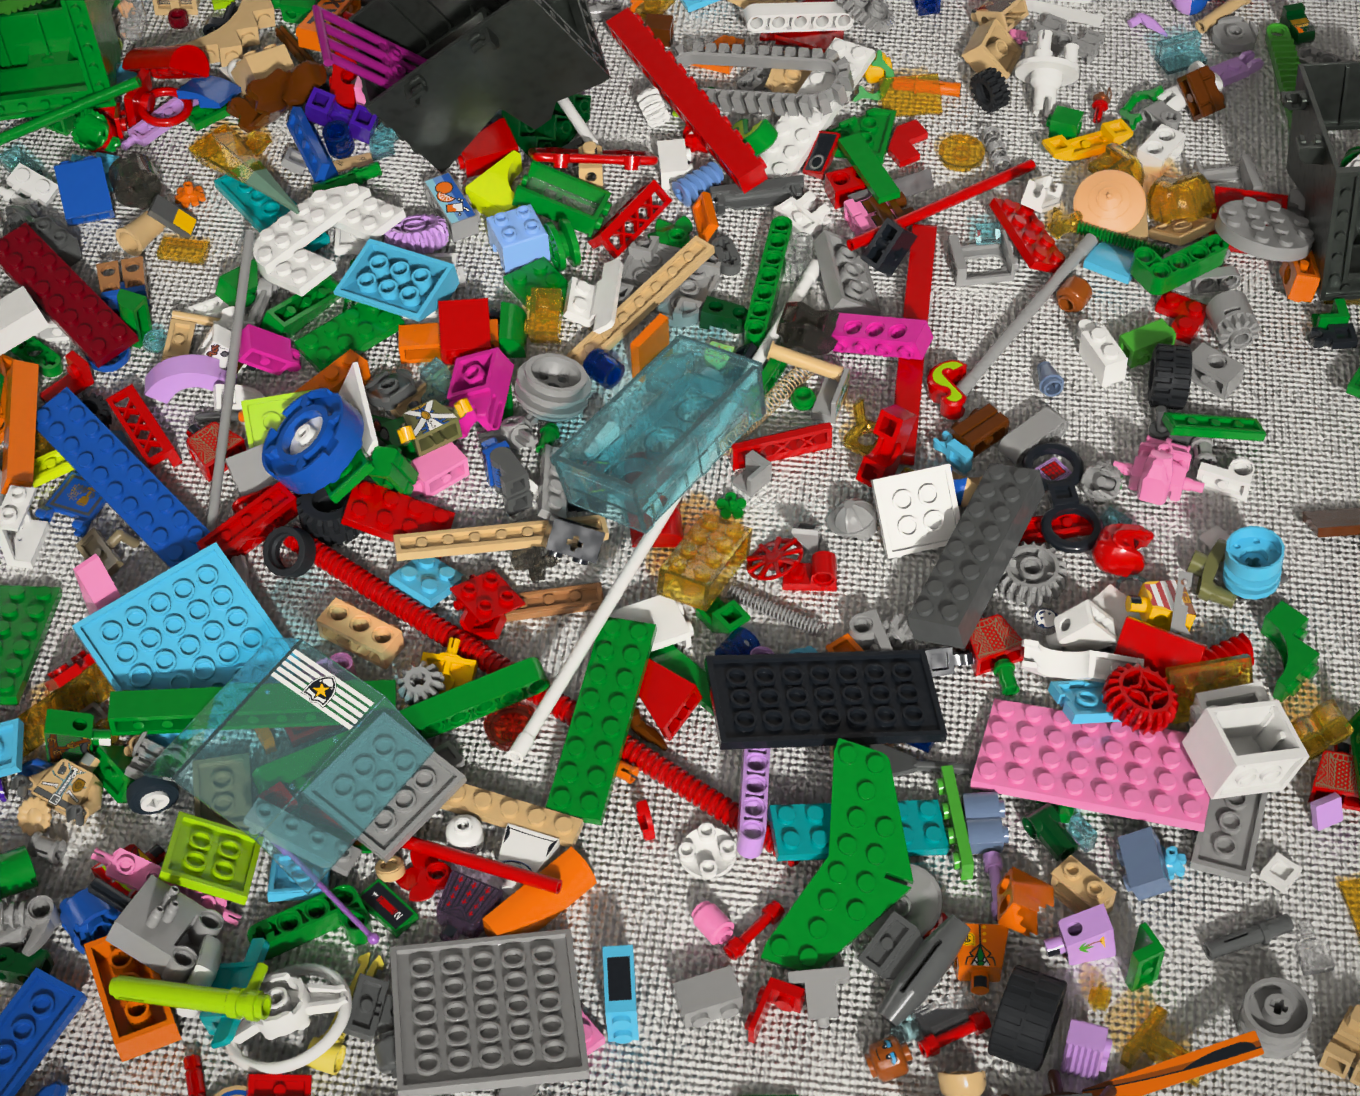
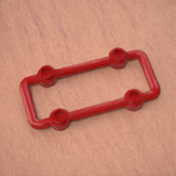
M559 147L530 148L528 150V155L534 161L554 163V168H568L569 163L618 164L624 165V170H638L640 165H656L658 163V157L648 151L617 149L603 150V154H579V149Z

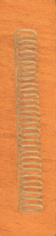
M798 367L790 370L784 378L740 418L741 421H736L732 427L716 441L717 445L718 441H722L729 448L727 450L729 453L723 452V455H730L731 447L724 440L726 439L731 443L727 433H732L739 442L740 440L743 442L794 393L795 390H791L785 384V378H788V375L793 376L799 382L794 375H790V373H795ZM802 369L803 372H805L807 375H810V377L813 375L811 374L813 372H810V374H808L804 369ZM795 373L802 382H799V385H797L794 380L791 379V381L796 385L795 389H797V386H802L810 377H805L802 373L801 375L805 378L803 380L800 375ZM787 379L786 382H788L789 385H790L791 387H793V385H792V384L788 381V379ZM782 384H784V385L791 391V393H789V392L782 386ZM779 386L782 387L783 390L788 394V396H786L783 393V391L780 390V392L785 396V398H782V401H780L774 395V392L777 393L776 389H778ZM771 395H773L779 401V406H774L768 400V397L771 398L774 403H776V401L771 397ZM765 400H767L773 406L774 409H771L769 405L766 404ZM759 402L766 404L771 410L768 415L760 409ZM753 408H758L765 417L761 416L762 420H760L754 412L750 413V411H755ZM751 414L759 420V423L752 418ZM748 417L752 418L756 425H753V423L748 419ZM745 419L752 424L753 428L745 422ZM742 422H744L750 428L749 431L743 426V428L748 433L745 435V437L742 436L736 429L739 428L743 432V430L739 427V425H741ZM733 430L736 431V432L741 436L742 439H739V438L734 434Z

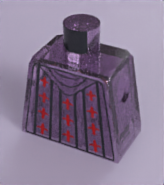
M452 870L436 910L438 922L444 927L439 934L442 941L457 940L461 934L471 939L478 938L484 931L482 919L504 901L502 890Z

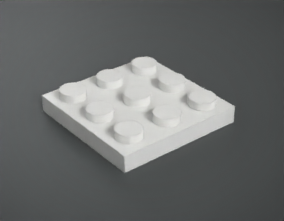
M950 464L871 480L886 558L899 557L947 545L960 520Z

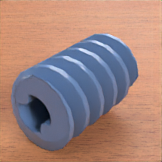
M710 161L707 165H703L699 169L693 170L692 173H688L684 177L677 179V181L672 182V190L684 206L690 207L692 202L695 203L703 191L710 193L709 187L722 185L721 182L724 180L722 169L717 163Z

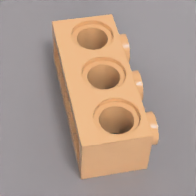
M336 597L316 619L320 637L385 670L405 647L403 634L399 627L394 624H388L378 619L376 615L356 608L351 602H344Z

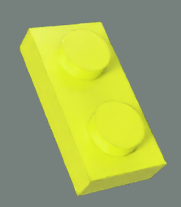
M53 450L34 459L32 486L36 488L74 469L56 450Z

